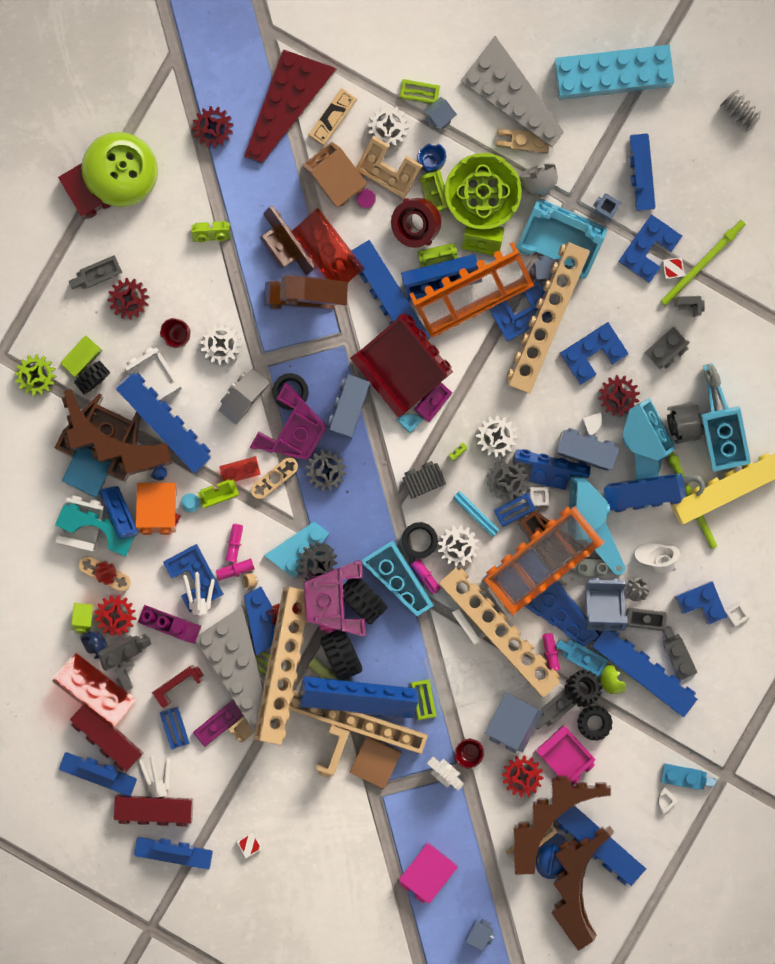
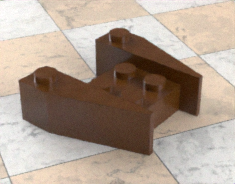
M285 275L281 277V281L265 282L264 305L270 306V309L281 310L282 307L334 309L335 305H347L348 282Z
M98 394L82 410L84 416L93 426L107 436L120 442L137 445L141 417L137 412L132 421L100 406L104 398L101 394ZM68 425L62 431L54 448L73 458L76 451H72L71 447H67L64 436H67L66 430L73 429V426L70 427ZM122 458L112 460L106 473L126 483L129 476H127L126 471L122 472L119 461Z

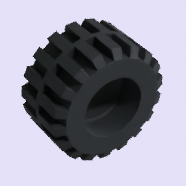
M361 578L348 579L343 584V600L361 618L365 619L366 623L372 625L387 609L386 603Z
M336 630L321 637V645L337 679L344 681L362 672V665L346 632Z

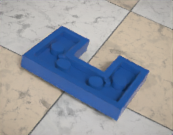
M651 214L618 262L650 283L661 267L647 258L646 254L655 242L672 252L682 238V235Z
M539 280L533 283V287L523 292L531 307L514 315L507 301H503L489 309L507 342L530 329L528 323L531 316L536 315L538 310L536 308L539 298H543L545 293ZM544 312L542 315L543 322L551 318L550 312Z
M609 322L560 352L563 360L580 385L597 375L587 360L588 357L602 349L612 365L629 354Z
M197 544L163 561L171 579L189 570L195 581V573L198 572L200 598H205V602L207 601L212 579L215 582L211 601L224 595ZM196 588L191 590L193 602L196 598ZM185 593L181 597L191 613L192 609H189V600L187 593Z

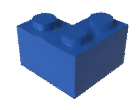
M713 581L675 595L682 614L700 608L707 624L727 618Z

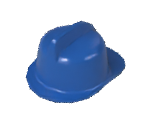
M558 833L539 847L536 856V869L542 877L547 879L557 878L556 875L565 869L555 855L559 850L558 846L566 841Z

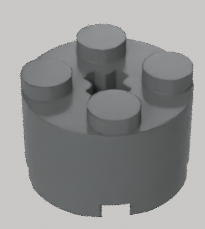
M688 402L667 408V411L670 410V414L667 415L668 427L671 436L675 435L677 439L673 440L675 444L698 440L701 435L705 434L703 424H700L699 421L701 412L698 405Z

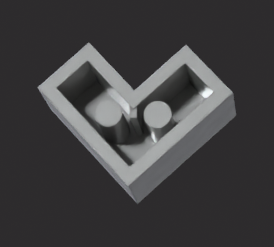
M253 368L247 374L243 372L237 380L238 383L234 381L228 389L230 393H226L220 401L222 405L218 411L235 424L246 415L252 404L263 394L270 383Z

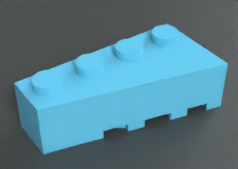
M394 540L362 559V564L416 616L434 606V603Z

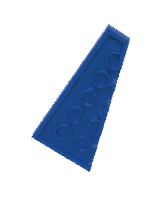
M534 549L518 560V563L536 585L552 573ZM510 566L495 578L515 601L531 590L513 566ZM558 580L524 606L536 615L543 617L552 626H556L565 632L567 636L582 646H586L600 634L597 630H586L585 614Z

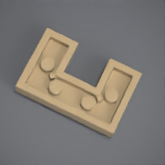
M373 136L356 169L404 199L423 165L406 156L398 171L382 162L390 145Z

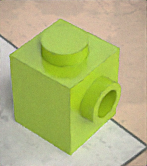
M74 603L71 630L78 634L90 632L93 605Z

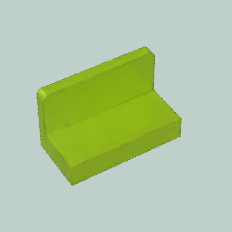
M466 226L461 249L494 256L496 251H500L504 228L497 227L489 230H477Z
M85 335L61 361V364L77 378L103 350Z

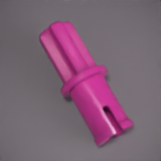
M232 525L230 539L227 541L226 561L237 562L239 547L242 546L240 542L243 525Z
M250 558L236 564L233 562V565L217 569L216 575L218 580H223L233 576L239 577V574L255 569Z
M420 558L410 565L419 576V581L422 580L431 594H435L441 589L440 585L431 575L432 572L427 570Z
M553 633L543 634L544 655H546L549 670L553 668L555 671L561 670L557 655L559 651L556 650Z

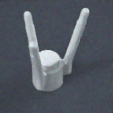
M196 572V598L193 602L187 576L184 575L183 579L192 615L208 614L207 609H211V598L215 580H211L207 601L205 602V598H200L199 573Z
M152 755L150 756V764L154 781L151 782L142 760L138 759L148 786V792H151L152 797L167 795L166 790L170 789V760H166L163 783L162 779L158 780Z

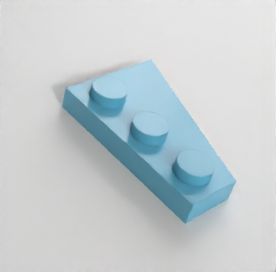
M313 522L264 556L295 579L299 574V571L296 569L299 564L296 560L301 559L298 555L299 553L305 552L303 547L309 548V543L316 545L317 541L322 543L329 535V532L316 522Z

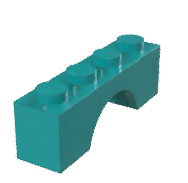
M69 503V506L64 504L55 526L71 533H75L84 526H96L105 533L108 540V549L127 557L135 537L119 540L111 520L107 518L104 521L97 519L98 514L87 511V513L79 511L80 507L73 503Z

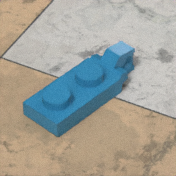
M558 640L556 643V647L563 650L562 656L587 671H592L593 674L600 677L602 670L608 662L607 659L575 641L569 640L568 644Z
M664 763L661 783L699 790L704 789L705 785L715 787L716 779L706 777L707 772Z

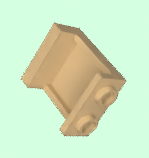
M331 725L329 733L340 737L329 766L317 763L316 770H319L318 774L328 778L330 775L334 776L350 730Z

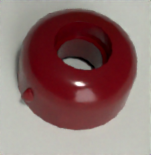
M404 198L403 202L395 208L391 216V228L394 236L407 247L430 246L441 229L442 221L439 210L427 199ZM413 214L421 217L423 221L422 230L414 226L412 221Z

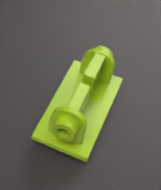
M209 222L195 223V225H192L191 230L193 242L225 241L231 239L230 222H213V228H209Z
M455 243L417 251L421 268L458 258Z
M227 479L218 483L217 489H214L213 485L200 489L201 491L197 493L203 509L239 496L234 479Z

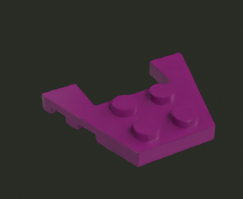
M285 383L277 400L294 409L277 440L258 431L250 448L308 460L326 430L327 425Z
M362 560L354 561L304 582L305 617L307 622L365 636V619H344L343 579L363 578Z

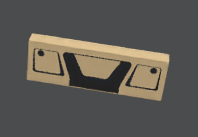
M341 88L312 128L309 136L325 146L355 104L357 98Z

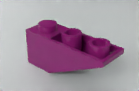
M144 605L138 620L140 624L194 644L201 629V625Z

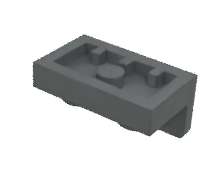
M678 296L674 298V306H679V310L693 308V317H699L705 311V302L701 300V296Z
M673 327L645 351V354L659 369L663 366L667 369L675 362L672 359L677 354L681 356L689 349L687 345L690 342L686 341L677 329Z

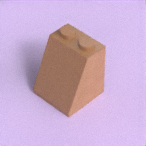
M333 142L329 143L302 165L336 207L347 204L349 198L354 194L357 195L362 192L367 184L344 151Z

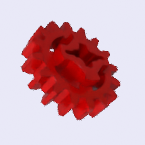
M110 595L109 601L103 598L104 604H97L100 611L94 612L99 615L95 619V621H100L98 628L104 627L103 633L106 634L110 631L111 636H114L115 632H117L118 636H121L122 630L128 633L127 627H134L131 621L137 619L132 616L133 613L137 612L130 608L133 606V603L127 604L128 598L125 597L121 600V595H117L116 599H114L113 595ZM114 603L113 608L104 610L109 604ZM122 605L126 607L128 614L123 612L121 609ZM117 610V614H120V618H116V621H114V617L111 616V613H115V611ZM103 617H106L109 620V626L105 623ZM121 621H127L124 626L117 628Z
M525 755L520 760L518 756H515L514 762L509 759L510 766L504 765L507 771L502 773V776L506 777L502 781L503 784L508 783L506 790L508 791L512 788V795L519 792L520 797L523 796V793H526L529 797L531 790L536 793L535 787L542 786L538 781L544 779L543 776L539 775L543 770L537 769L539 763L535 762L533 764V758L530 757L529 760H526ZM522 763L530 765L533 769H525ZM516 765V771L514 775L510 776L512 768ZM519 768H521L524 774H528V776L525 777V785L521 778H517L518 776H520ZM535 776L534 783L529 787L530 779ZM517 782L521 784L523 789L516 788L512 783Z

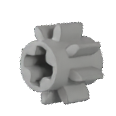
M635 578V580H629L625 591L628 592L627 596L629 599L637 602L640 599H646L650 588L647 587L648 583L644 579Z

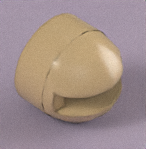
M249 573L242 576V583L245 589H252L257 586L258 581L255 580L257 578L255 574Z

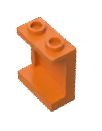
M137 483L136 529L142 535H151L152 532L170 535L171 532H176V483Z

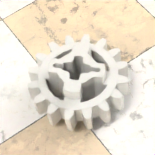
M388 105L387 110L381 106V112L375 110V117H369L373 122L368 123V127L372 128L369 131V135H375V137L388 145L392 143L394 147H396V141L402 143V136L407 137L408 135L404 130L409 129V126L405 125L408 122V118H402L404 112L398 113V107L391 110V105ZM386 115L382 121L377 122L381 116ZM392 115L396 116L400 122H396ZM388 119H390V123L392 126L389 130V134H387V130L385 127L388 123ZM377 131H381L385 137H381ZM400 131V133L396 137L391 138V136L395 132Z
M223 323L220 324V327L213 324L214 329L206 328L208 334H202L205 341H200V344L205 345V347L201 351H207L205 358L207 359L211 356L212 363L218 360V364L221 365L222 361L225 360L229 364V358L235 360L234 354H240L237 347H242V344L237 341L241 339V336H235L237 330L231 331V325L224 328ZM223 331L227 333L225 335H217L216 332ZM211 337L213 339V346L209 349L208 343ZM215 338H217L220 341L225 340L224 345L227 350H225L222 347L217 348L218 343ZM232 339H233V340H234V346H233V349L231 350V349L229 348V343H230V341H232ZM223 352L226 356H216L215 354Z
M496 415L495 420L488 417L489 422L482 421L484 427H478L481 434H477L476 437L481 440L477 442V445H483L481 451L488 450V456L492 452L495 457H498V453L505 456V450L508 452L512 451L510 445L516 446L513 439L518 438V436L513 435V432L517 429H511L510 426L513 422L511 421L507 424L506 417L502 421L499 420L498 415ZM492 424H498L497 428L492 430L487 427ZM505 427L509 432L510 438L504 434L503 430ZM500 428L501 430L499 436L502 437V439H498L493 445L494 437L491 435L492 433L495 434L496 432H498ZM484 435L489 438V446L485 443ZM498 444H506L504 448L495 449Z
M453 525L452 531L445 529L446 536L440 535L443 542H438V545L442 546L438 552L444 553L441 558L445 559L447 557V564L454 561L456 567L458 562H461L462 566H465L466 560L471 563L470 557H476L477 555L474 553V550L479 549V547L475 546V543L479 540L473 539L475 532L469 534L470 528L462 530V525L459 526V529H456ZM459 533L465 534L469 539L463 540L460 538ZM452 535L453 540L451 544L445 546L446 540ZM456 540H459V543H467L461 547V551L454 548L450 549L449 547L455 545ZM471 546L469 554L465 557L464 551L466 547ZM452 551L456 553L458 559L451 557L447 552Z
M432 757L427 762L434 769L431 774L447 788L452 785L459 791L464 785L457 778L460 773L444 759L439 762Z

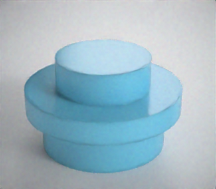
M185 494L181 499V507L186 512H195L200 506V500L195 494Z

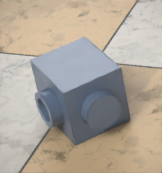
M442 97L438 98L423 111L427 116L425 118L426 122L431 127L435 126L438 129L447 127L457 115L448 101Z
M605 193L602 198L598 196L593 205L596 208L593 213L610 222L621 202Z
M549 256L538 257V260H535L534 265L531 266V275L535 277V282L538 280H550L553 274L550 272L554 262H558V259H550Z
M476 919L465 939L466 943L483 951L486 945H490L494 939V930L490 927L492 924L484 919L480 921Z

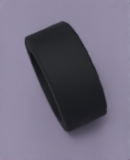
M293 373L278 377L272 388L275 402L286 410L294 409L277 400L280 386L284 382L291 380L297 382L302 389L301 398L304 402L307 401L309 395L305 380Z
M423 522L409 525L402 535V546L405 552L414 558H425L431 555L438 544V537L434 528ZM423 529L429 533L431 544L428 549L418 552L410 547L408 538L412 531Z

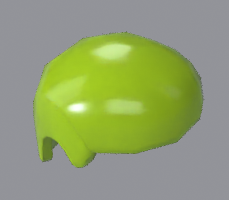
M608 665L602 670L600 677L601 685L610 694L624 693L626 690L625 682L617 679L620 672L616 671L613 665Z

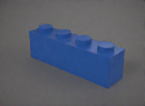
M475 254L401 273L408 301L412 300L409 295L411 293L414 294L416 299L426 296L427 294L424 289L427 286H431L433 291L444 287L442 279L448 277L451 283L460 279L459 271L463 268L467 270L468 274L478 270ZM482 278L471 284L482 282Z
M682 473L610 483L603 488L607 504L610 505V510H615V512H622L626 508L633 507V510L642 509L645 505L658 507L666 502L678 504L686 496Z

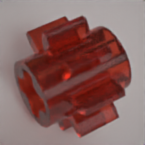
M108 561L98 563V568L94 570L98 582H104L105 585L114 583V577L118 576L114 564H108Z

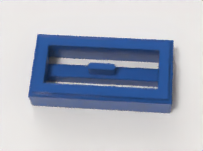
M526 493L495 509L494 512L501 526L504 527L537 510V508L534 506L529 493ZM526 498L527 502L519 505L518 507L502 515L499 513L505 508ZM528 505L530 506V509L504 522L503 518Z
M179 707L160 712L170 748L174 749L190 744ZM173 712L176 713L184 738L183 742H181L179 733L172 715ZM167 714H168V716H169V719H170V722H171V725H172V729H173V732H174V735H175V738H176V741H177L176 744H174V742H173V739H172V736H171V732H170V729H169V726H168V723H167V720H166V717H165V715H167Z

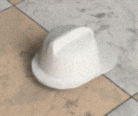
M646 543L636 549L635 557L640 563L649 565L657 573L663 574L676 571V562L680 557V552L674 546Z

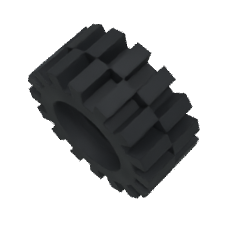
M99 360L81 373L74 381V384L85 395L105 380L110 371Z
M580 670L566 680L565 688L568 690L565 691V694H569L568 700L573 699L572 704L578 703V707L591 705L602 694L600 691L602 686L598 685L601 681L600 679L596 680L598 677L596 674L592 676V671ZM579 682L586 684L589 691L588 695H584L579 690Z
M596 705L588 706L579 714L577 719L578 729L585 738L599 741L610 734L613 720L606 709ZM595 715L602 719V726L596 731L591 730L587 724L588 719Z

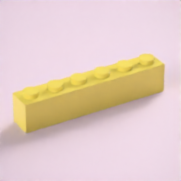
M765 453L758 457V462L752 463L751 461V464L742 465V469L737 472L733 469L725 473V478L721 480L717 477L708 481L709 486L705 487L703 493L699 496L696 493L699 491L700 486L690 490L692 494L684 497L680 503L670 504L679 524L683 525L774 480L775 454L769 455V453Z

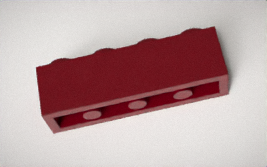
M85 702L69 719L73 722L71 726L78 732H84L87 735L85 737L86 740L92 745L96 743L101 748L99 751L106 758L110 756L115 761L114 765L121 771L125 770L127 772L144 754L88 702Z
M116 795L114 820H118L119 824H130V821H138L139 825H149V822H157L159 826H168V823H176V826L187 827L188 823L191 824L193 820V799Z

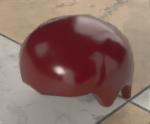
M170 318L161 325L160 336L168 346L181 348L190 340L191 330L185 321Z
M472 738L465 739L456 747L455 760L461 767L467 769L474 768L484 758V748L478 740Z

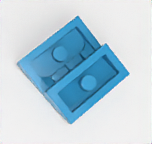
M79 449L69 464L62 481L96 498L108 476L106 472L112 461L100 464L98 459H94L91 449Z

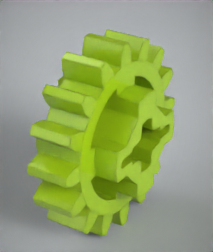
M35 354L34 359H32L28 355L27 361L21 359L22 366H16L20 370L14 373V375L19 376L15 382L21 383L19 386L20 390L26 388V394L32 391L33 396H36L37 392L44 395V389L50 391L48 386L55 385L52 378H57V376L52 374V372L56 368H50L52 362H45V356L39 359V355ZM32 363H36L34 367H31V368H28V367H27L28 365H30V364H32ZM44 366L48 371V377L44 374ZM38 371L40 377L34 378L32 376V373H36ZM23 373L27 375V384L24 381ZM38 383H45L41 387L34 388Z

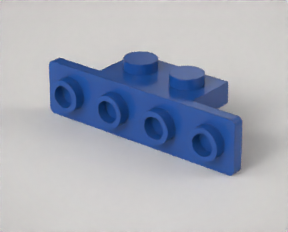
M649 134L630 135L631 156H629V167L633 169V175H631L630 179L631 187H634L636 210H654L656 206Z
M516 449L514 460L532 465L529 482L566 490L570 474L585 478L590 476L591 467L585 463H575L565 458H554L543 453H532L527 449Z
M65 752L59 767L60 771L124 795H132L137 778L115 770L116 767L105 764L103 766L98 764L96 759L90 757L85 759Z
M143 837L137 838L134 856L202 869H210L213 854L212 850L192 847L187 842L176 844L171 843L170 839L160 838V840Z

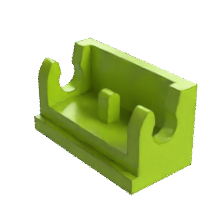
M440 170L422 175L419 179L425 198L431 201L439 212L449 210L445 198V185Z

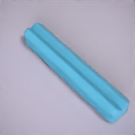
M459 491L453 497L490 536L493 537L498 533L499 529L462 492Z

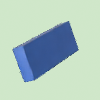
M119 486L101 489L100 496L118 539L137 536L138 531Z

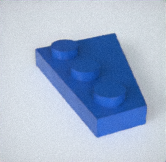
M262 587L244 595L255 655L272 646L277 621V614Z

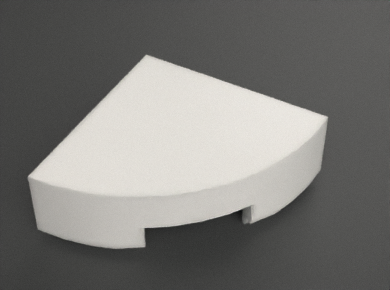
M601 412L583 418L588 434L593 435L599 430L602 423Z
M666 787L661 790L658 799L659 808L665 814L678 802Z

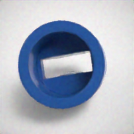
M164 467L155 468L151 477L162 481L167 476V470Z

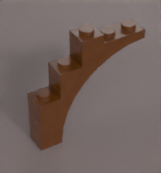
M71 389L64 391L65 396L62 397L64 408H68L70 415H67L69 426H73V429L66 430L67 436H64L66 446L71 447L72 451L95 446V448H92L94 459H98L100 464L122 458L119 461L122 472L126 471L127 476L173 464L167 443L133 445L107 436L94 427L84 416L77 404L73 391Z
M556 775V778H552V801H549L548 798H538L537 801H533V825H530V822L527 821L518 822V825H514L515 874H534L539 845L553 822L566 810L580 802L596 797L611 796V785H607L606 782H596L595 785L577 782L575 783L576 786H572V778H568L567 775Z
M610 825L605 829L603 826L593 833V837L589 839L585 837L578 844L575 840L571 842L564 841L558 846L559 850L555 854L565 869L556 875L557 879L553 883L563 898L554 904L555 908L551 913L578 951L592 943L597 936L589 922L584 907L583 879L587 864L594 852L614 833Z

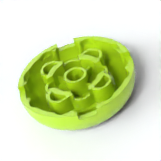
M111 132L98 137L89 145L82 159L81 170L86 187L92 194L101 199L103 203L111 206L129 207L142 202L152 192L157 181L158 165L153 151L142 139L130 133ZM126 154H130L133 159H127ZM107 156L115 157V160L109 161ZM133 171L136 178H131L129 172ZM110 173H113V175H114L115 177H118V178H117V179H114V178L110 175Z
M477 153L463 158L450 171L446 180L445 198L448 208L460 223L469 228L489 230L503 225L515 214L521 201L522 188L516 170L505 159L494 154ZM471 180H475L477 182V186L475 188L469 186V182ZM489 180H495L496 186L490 187L488 185ZM481 190L486 192L484 197L479 194ZM471 199H476L478 204L477 206L472 207L470 206L469 201ZM490 199H495L497 201V204L495 206H490L488 201Z

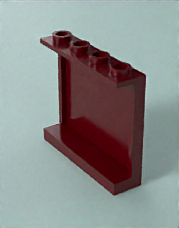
M406 313L399 315L393 323L350 358L398 418L453 373L450 363L445 359L443 360L439 355L438 348L430 344L424 331L419 330L415 325L414 319Z

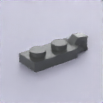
M115 255L81 269L76 273V278L69 280V284L72 289L82 286V289L90 288L122 274V270Z
M671 627L666 628L663 632L667 639L663 640V646L679 680L681 681L698 673L683 639L679 634L674 635Z
M145 634L139 637H132L130 635L99 651L98 656L102 668L106 671L142 652V649L151 645L150 638Z
M564 688L540 709L544 712L536 726L538 730L544 724L548 727L554 724L575 706L572 704L573 699L568 700L567 698L570 695L565 694V691L568 690L567 688Z

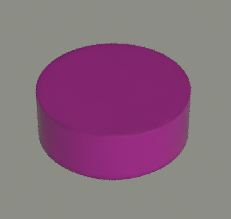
M364 189L357 194V203L361 208L369 209L375 204L376 197L373 191Z

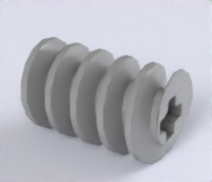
M736 90L720 106L726 104L724 111L726 112L731 109V117L737 114L735 121L743 120L741 127L748 125L746 130L748 132L759 121L762 112L754 113L756 106L754 105L749 108L748 106L751 101L743 102L745 96L737 97L739 90Z

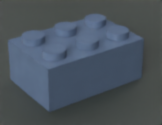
M348 375L347 379L343 378L340 386L342 391L341 397L337 396L334 403L335 415H330L327 424L330 427V432L353 438L370 388L369 381Z
M572 428L562 431L555 454L608 472L613 470L620 449L615 447L616 443L608 440L604 442L597 441L598 437L590 434L585 436L579 435L580 431Z

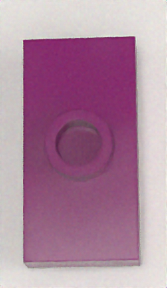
M440 383L422 398L414 408V411L425 421L430 422L451 396L452 392L443 383Z

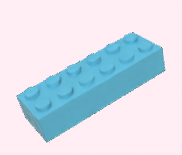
M670 45L558 57L554 61L559 100L672 87L674 84Z

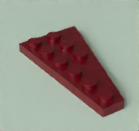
M283 49L244 157L263 164L279 141L313 101L321 88L325 86L329 78L336 72L337 68Z

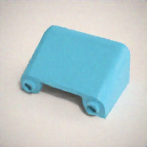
M538 199L516 248L524 255L538 252L549 256L551 259H559L558 251L562 244L565 245L566 241L587 249L590 252L579 276V279H586L605 239L607 229L594 221L551 202ZM567 258L564 264L571 268L573 266V259Z

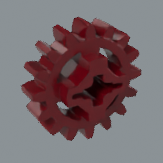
M209 106V111L203 108V114L197 113L198 120H193L196 126L192 127V130L197 132L194 135L195 139L200 138V144L206 142L207 148H209L210 144H213L215 149L218 143L224 146V140L230 141L228 134L233 135V131L229 128L234 127L233 123H228L232 119L231 116L225 117L227 111L224 110L221 113L220 107L213 110L212 106ZM211 115H216L221 118L215 119L212 118ZM205 119V125L200 129L201 123ZM209 121H211V123H213V125L216 126L217 134L212 129H210ZM226 125L225 132L221 136V129ZM209 135L214 137L215 139H208L206 137Z
M125 278V283L118 280V286L112 285L115 290L108 292L112 296V298L108 299V302L113 303L110 309L116 308L114 314L117 316L121 313L122 319L126 315H128L129 320H132V315L139 318L140 311L145 313L143 307L149 306L145 302V300L150 299V296L145 295L148 291L147 288L141 289L143 283L140 282L137 285L136 279L130 282L128 278ZM128 286L127 290L119 292L122 288ZM136 289L139 290L141 299L135 295ZM131 294L133 301L127 303L124 298ZM116 299L122 302L121 309L118 307ZM138 306L135 310L130 311L131 307Z
M616 375L615 380H612L610 377L608 378L609 384L602 383L604 389H599L598 392L602 396L598 397V400H603L600 406L607 407L606 413L611 410L612 416L619 413V416L622 417L623 412L628 414L629 409L635 406L634 403H639L640 400L636 399V396L640 395V392H635L638 386L631 385L632 379L627 382L626 376L619 379V376ZM614 384L612 393L607 394L608 388ZM622 384L626 385L630 389V391H626L624 388H622ZM617 391L624 395L620 401L614 397ZM631 398V402L629 403V405L624 408V402L626 401V399ZM608 401H612L614 404H616V408L612 407L608 403Z

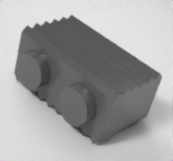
M430 461L423 464V469L417 472L414 468L404 473L405 477L402 480L411 499L446 485L438 463L433 464Z
M638 608L626 609V616L628 618L626 627L665 631L666 612Z

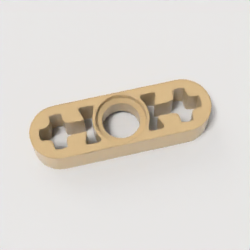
M286 458L252 485V495L257 499H263L297 472V461L293 458ZM287 461L289 463L294 462V470H287L285 472L287 476L284 478L282 473L277 469L279 467H281L282 470L286 468L285 463ZM272 473L280 475V481L277 484H272L269 481V476ZM266 479L267 483L272 488L269 490L268 487H266L263 490V495H256L255 492L257 490L255 487H262L263 485H265V483H263L262 481Z
M85 556L79 561V569L83 573L118 591H125L131 585V579L128 575L93 557ZM91 560V565L97 567V563L100 564L96 570V575L92 574L95 570L91 568L84 569V561L88 562ZM101 569H109L110 577L108 579L100 577ZM114 572L117 573L116 578H126V586L120 588L119 583L113 580V584L110 583L114 577Z

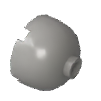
M553 163L544 164V167L538 168V166L529 168L519 175L523 189L527 193L539 195V197L549 195V191L555 188L558 181L557 169Z

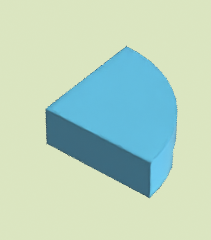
M406 414L399 417L396 421L411 433L423 419L418 415Z

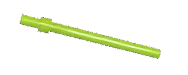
M740 220L731 230L728 229L723 234L724 237L661 300V303L666 306L729 242H732L737 237L736 235L746 225L745 222Z
M674 451L667 455V461L673 467L675 474L682 473L683 477L685 475L679 464L678 455L675 456ZM689 484L685 488L686 496L692 494ZM704 516L697 517L696 519L710 549L717 547V543Z

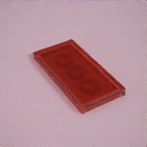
M319 208L315 209L292 230V234L302 244V247L328 280L349 283L365 269Z
M77 653L74 654L52 680L53 683L112 729L136 701L135 698Z

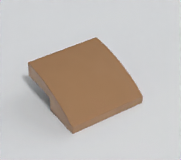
M367 736L349 773L384 789L402 752L375 738Z

